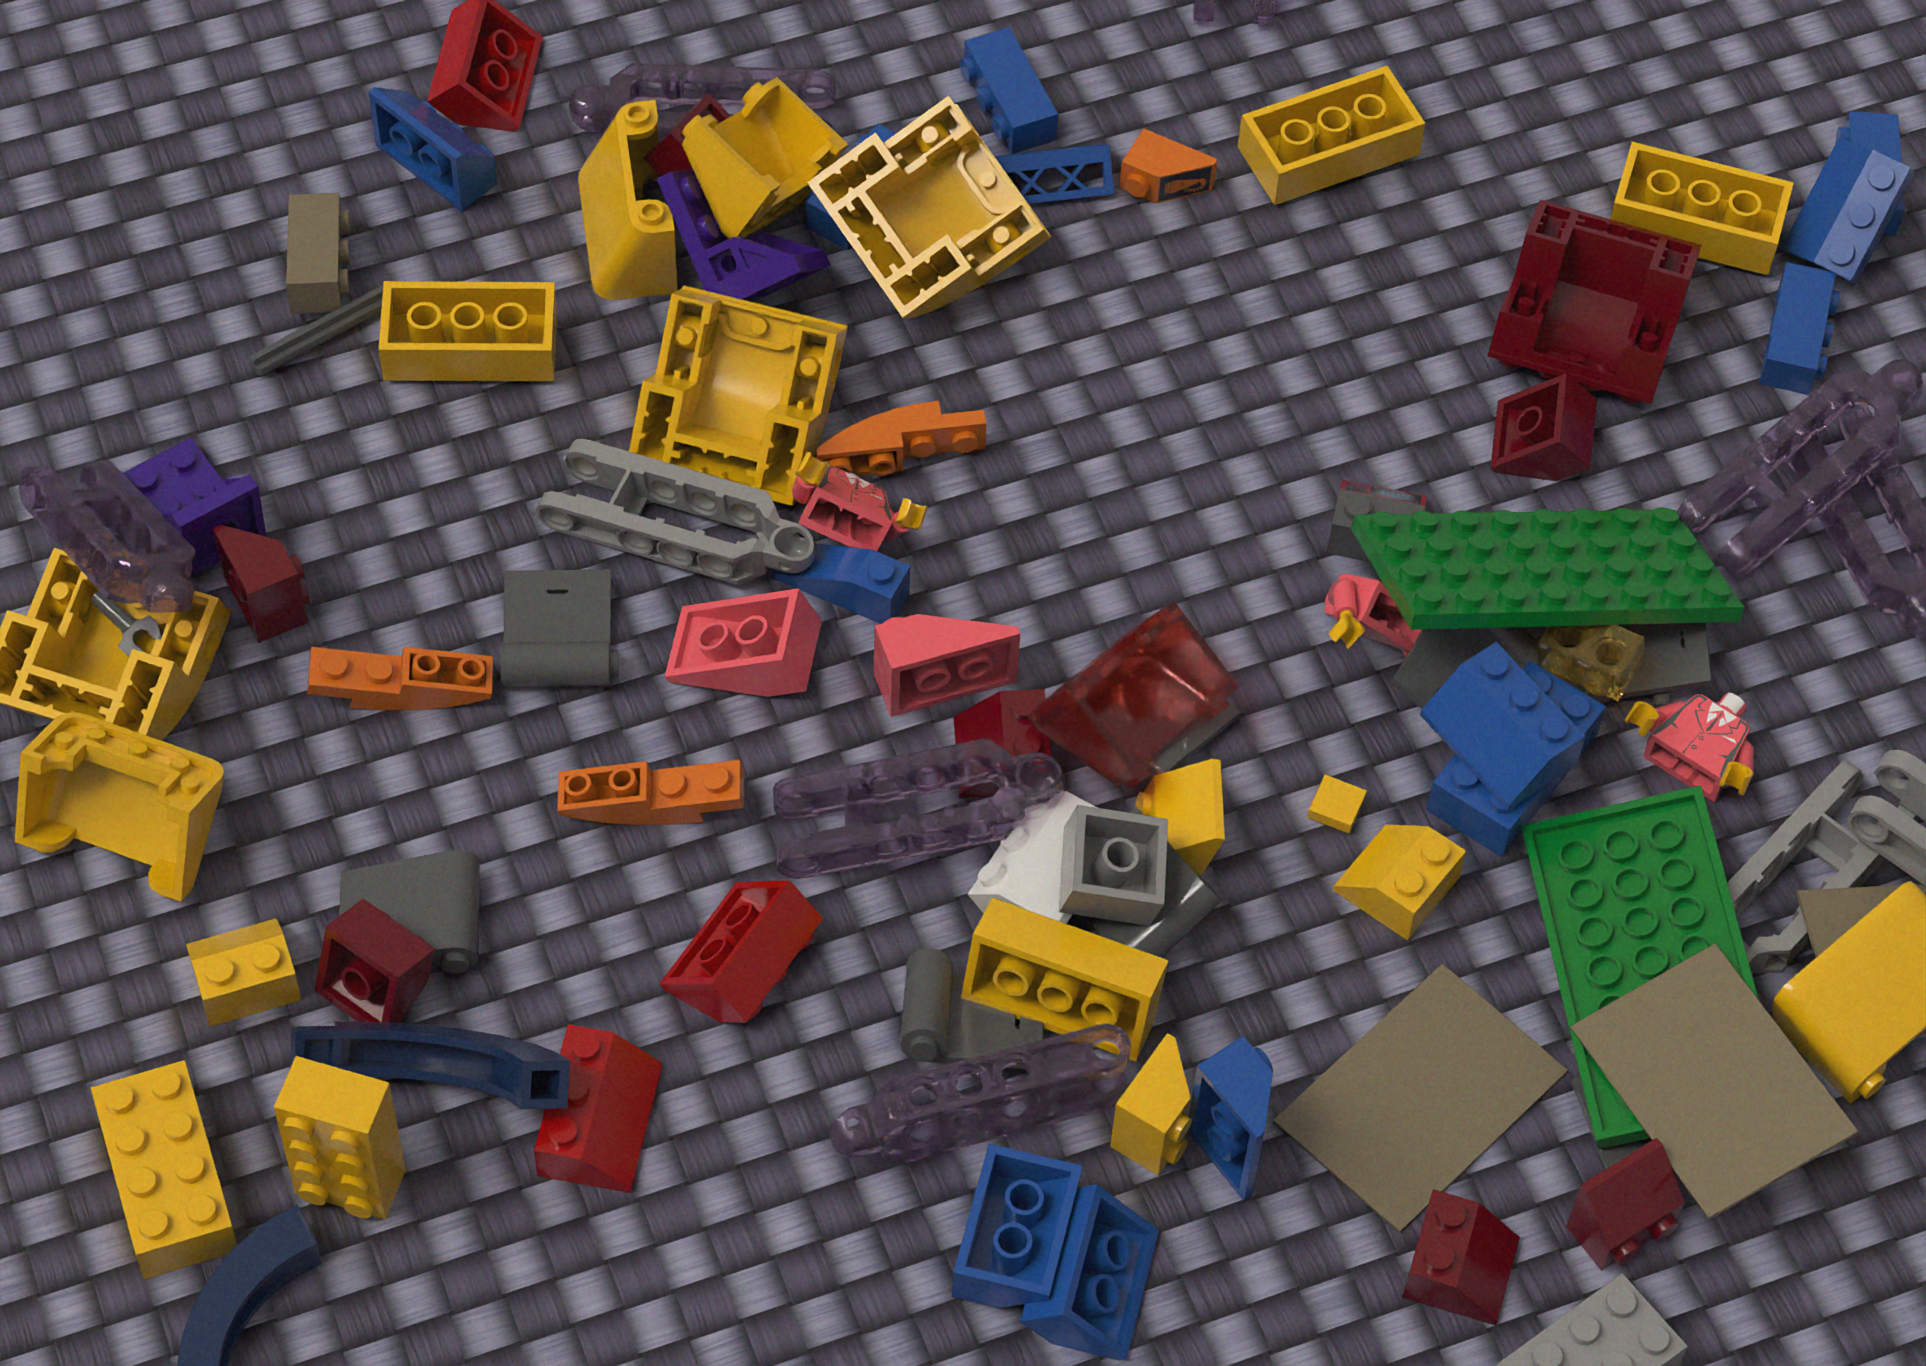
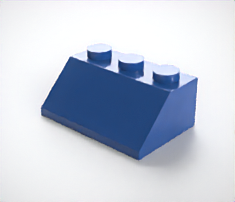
M374 87L368 92L376 146L461 212L497 185L496 159L493 153L486 146L478 145L467 137L460 126L455 123L450 124L438 115L430 103L427 101L421 102L408 91Z
M1839 137L1780 249L1819 269L1834 272L1836 277L1856 286L1915 175L1911 167L1873 149Z
M1497 642L1463 662L1420 712V716L1507 810L1578 764L1585 740V735Z
M1244 1036L1197 1065L1189 1118L1192 1119V1122L1187 1131L1243 1201L1250 1198L1253 1192L1265 1132L1273 1068L1268 1056L1262 1049L1258 1047L1253 1048Z
M988 1144L953 1272L952 1297L996 1308L1049 1300L1082 1173V1165Z
M1095 1184L1077 1188L1049 1300L1025 1304L1020 1322L1051 1344L1118 1361L1127 1360L1159 1229L1099 1185Z

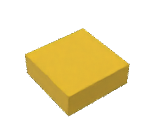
M1325 774L1311 803L1307 818L1350 834L1366 798L1367 790Z

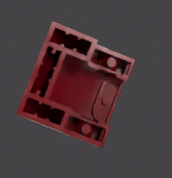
M1540 200L1525 234L1515 275L1499 311L1487 356L1497 359L1500 364L1506 367L1516 368L1523 366L1537 370L1541 376L1548 379H1553L1567 373L1586 390H1606L1619 394L1622 399L1631 403H1642L1644 401L1652 404L1702 245Z

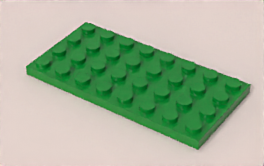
M1659 507L1654 510L1618 508L1612 511H1592L1589 509L1550 511L1539 509L1535 512L1497 510L1484 513H1472L1464 510L1454 513L1417 511L1413 514L1375 512L1373 514L1354 515L1351 528L1410 630L1740 622L1744 610L1743 604L1677 511L1665 507Z
M1701 785L1521 825L1597 1149L1648 1139L1650 1137L1571 1030L1570 1026L1713 944L1718 946L1758 999Z

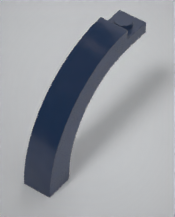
M334 1022V1026H292L290 1068L295 1057L298 1056L368 1077L415 1079L472 1088L504 1098L520 1109L568 1108L570 1060L561 1054L533 1043L473 1030L408 1023Z
M298 1204L274 1216L251 1232L217 1266L202 1288L190 1312L182 1335L177 1366H228L233 1350L243 1330L260 1307L287 1283L322 1264L317 1242Z

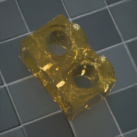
M1618 625L1548 626L1539 640L1538 666L1558 678H1567L1584 686L1594 695L1607 696L1619 701L1643 662L1644 637ZM1570 644L1574 645L1575 647L1567 648L1563 647V645ZM1612 662V663H1615L1616 665L1608 666V665H1604V664H1602V663Z

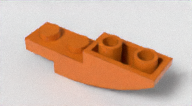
M939 400L892 409L864 419L832 436L816 448V459L822 462L827 461L830 463V466H835L856 476H885L894 472H903V457H927L932 454L949 452L968 453L973 450L985 449L987 425L984 410L941 414Z
M311 647L308 664L307 694L350 699V708L366 710H426L471 704L491 699L493 656L403 647L401 656Z
M741 760L651 770L648 762L643 761L559 771L557 811L559 815L565 817L625 825H678L704 822V813L744 808V767Z

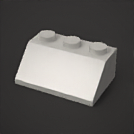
M1067 791L1035 792L1025 802L1023 811L1012 828L1003 835L1001 845L989 863L978 873V879L969 891L968 896L983 913L993 897L1067 924L1072 914L1059 912L1064 826L1077 805L1095 806Z

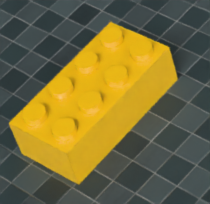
M1384 66L1243 114L1241 116L1238 148L1275 206L1420 155L1426 123L1389 67Z
M1632 142L1610 219L1700 244L1702 246L1698 258L1768 275L1779 242L1794 182Z
M383 282L378 349L383 380L554 381L557 334L555 282Z
M992 897L972 936L961 998L1015 1014V1018L1019 1020L1020 1016L1042 1022L1044 1029L1136 1062L1154 1024L1169 960Z
M296 1056L274 1105L295 1194H298L304 1201L314 1205H324L326 1202L343 1207L349 1214L359 1218L367 1219L374 1216L386 1220L406 1171L389 1082Z
M185 1060L90 1087L143 1279L229 1254L237 1246V1242Z

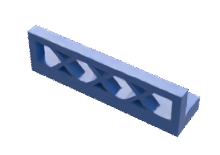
M1109 144L994 156L1006 173L1014 172L1026 182L1019 192L1028 204L1114 194ZM1101 162L1102 187L1087 188L1075 178L1085 164ZM1077 165L1071 173L1062 168L1063 166ZM1045 168H1055L1066 177V180L1056 192L1047 193L1035 183ZM1036 170L1030 178L1021 171ZM1071 182L1080 188L1065 191ZM1030 187H1032L1038 193H1040L1025 195V193L1029 190Z

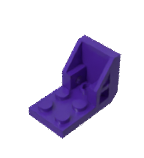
M693 169L673 171L657 178L704 290L747 301L759 300L831 266L825 250L771 233L760 232L746 239L742 238V236H734L728 239L721 232Z
M191 438L115 476L118 490L180 573L185 577L191 578L220 562L213 532L214 527L224 525L266 536L258 484L250 474L231 475L223 480Z

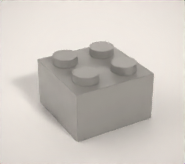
M1077 805L1064 826L1059 912L1150 926L1164 906L1168 819Z

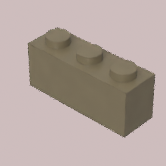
M339 193L289 195L286 286L291 314L333 312L342 307V294H350L348 269H343V264H350L349 239H343V235L351 234L349 209H341Z

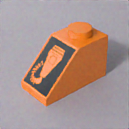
M1143 128L1122 161L1119 188L1135 197H1142L1153 203H1161L1212 190L1215 184L1218 159Z

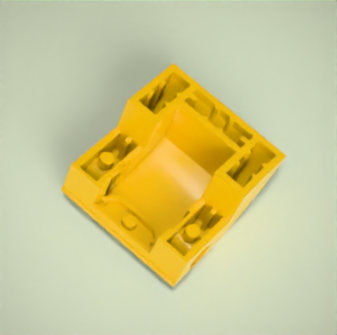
M949 96L885 142L875 132L807 182L903 319L929 313L965 296L1007 270L1052 237L957 104L953 103Z
M684 285L682 289L671 294L656 373L642 382L629 452L764 490L769 493L772 501L792 506L796 501L792 495V487L797 477L795 473L806 452L812 453V456L815 457L816 448H818L837 380L848 325Z
M54 548L27 616L7 610L1 624L0 704L49 720H54L59 715L69 712L83 713L149 737L163 740L178 724L197 695L218 650L232 610L228 609L218 597L178 585L175 592L104 571L93 559ZM104 589L134 619H143L150 615L162 627L163 635L161 640H154L150 634L146 633L140 635L137 639V646L144 652L132 649L128 657L118 647L122 640V632L91 603L92 596L97 591Z

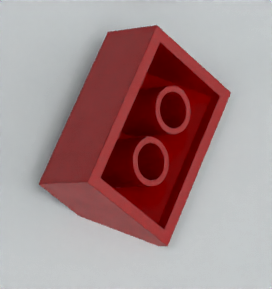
M467 0L451 10L427 102L457 125L511 132L520 129L543 36L495 0Z
M790 880L736 882L659 985L664 991L718 1022L746 1023L759 1013L763 1005L762 1001L772 987L785 978L788 973V966L798 952L811 943L814 937L813 932L821 923L823 917Z
M568 1024L560 1051L562 1056L570 1060L568 1108L545 1109L534 1149L537 1176L631 1193L663 1068L662 1062L614 1032Z

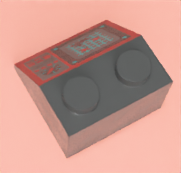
M1342 479L1332 521L1327 554L1370 562L1351 530L1354 515L1373 514L1375 512L1413 514L1417 511H1425L1427 496Z

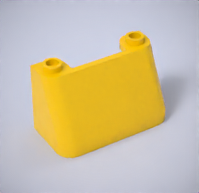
M778 77L764 85L760 82L754 84L742 98L745 106L733 116L717 124L718 121L711 114L703 118L697 115L682 131V134L685 136L682 143L683 149L719 228L728 239L734 236H742V238L746 239L795 209L807 198L812 190L807 182L836 162L849 145Z
M656 100L632 102L621 107L579 171V191L592 287L599 297L607 300L668 295L678 291L675 229L672 213L669 207L659 200L636 201V199L643 198V186L649 179L653 178V181H657V178L661 177L643 159L658 143Z
M78 712L61 714L20 753L15 843L35 849L40 853H53L67 846L73 838L152 866L148 872V886L165 898L182 902L190 893L196 881L223 788V766L212 758Z
M1908 881L1898 887L1789 980L1773 1000V1020L1792 1045L1850 1104L1861 1095L1867 1099L1876 1093L1886 1081L1882 1074L1886 1069L1887 1062L1926 1029V895L1912 881Z

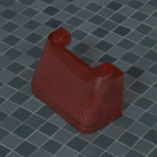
M1172 601L1119 638L1026 716L1040 733L1116 787L1126 783L1131 789L1152 773L1148 765L1154 760L1152 757L1196 719L1204 715L1210 721L1230 705L1225 698L1235 691L1239 685L1176 602Z

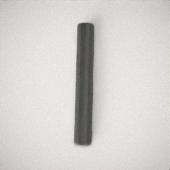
M383 285L252 354L249 357V361L253 370L258 376H262L380 313L382 309Z

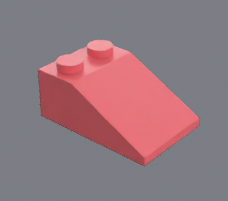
M799 588L682 606L665 678L671 683L764 697L805 692L822 619Z
M915 614L904 618L893 617L882 624L875 625L874 677L890 717L1017 682L1020 631L1017 626Z

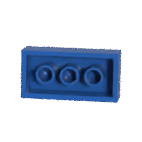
M1529 661L1523 668V671L1585 735L1580 753L1581 757L1598 735L1606 706L1532 661ZM1455 754L1433 781L1426 810L1500 857H1503L1522 833L1521 825L1529 824L1569 771L1507 810Z

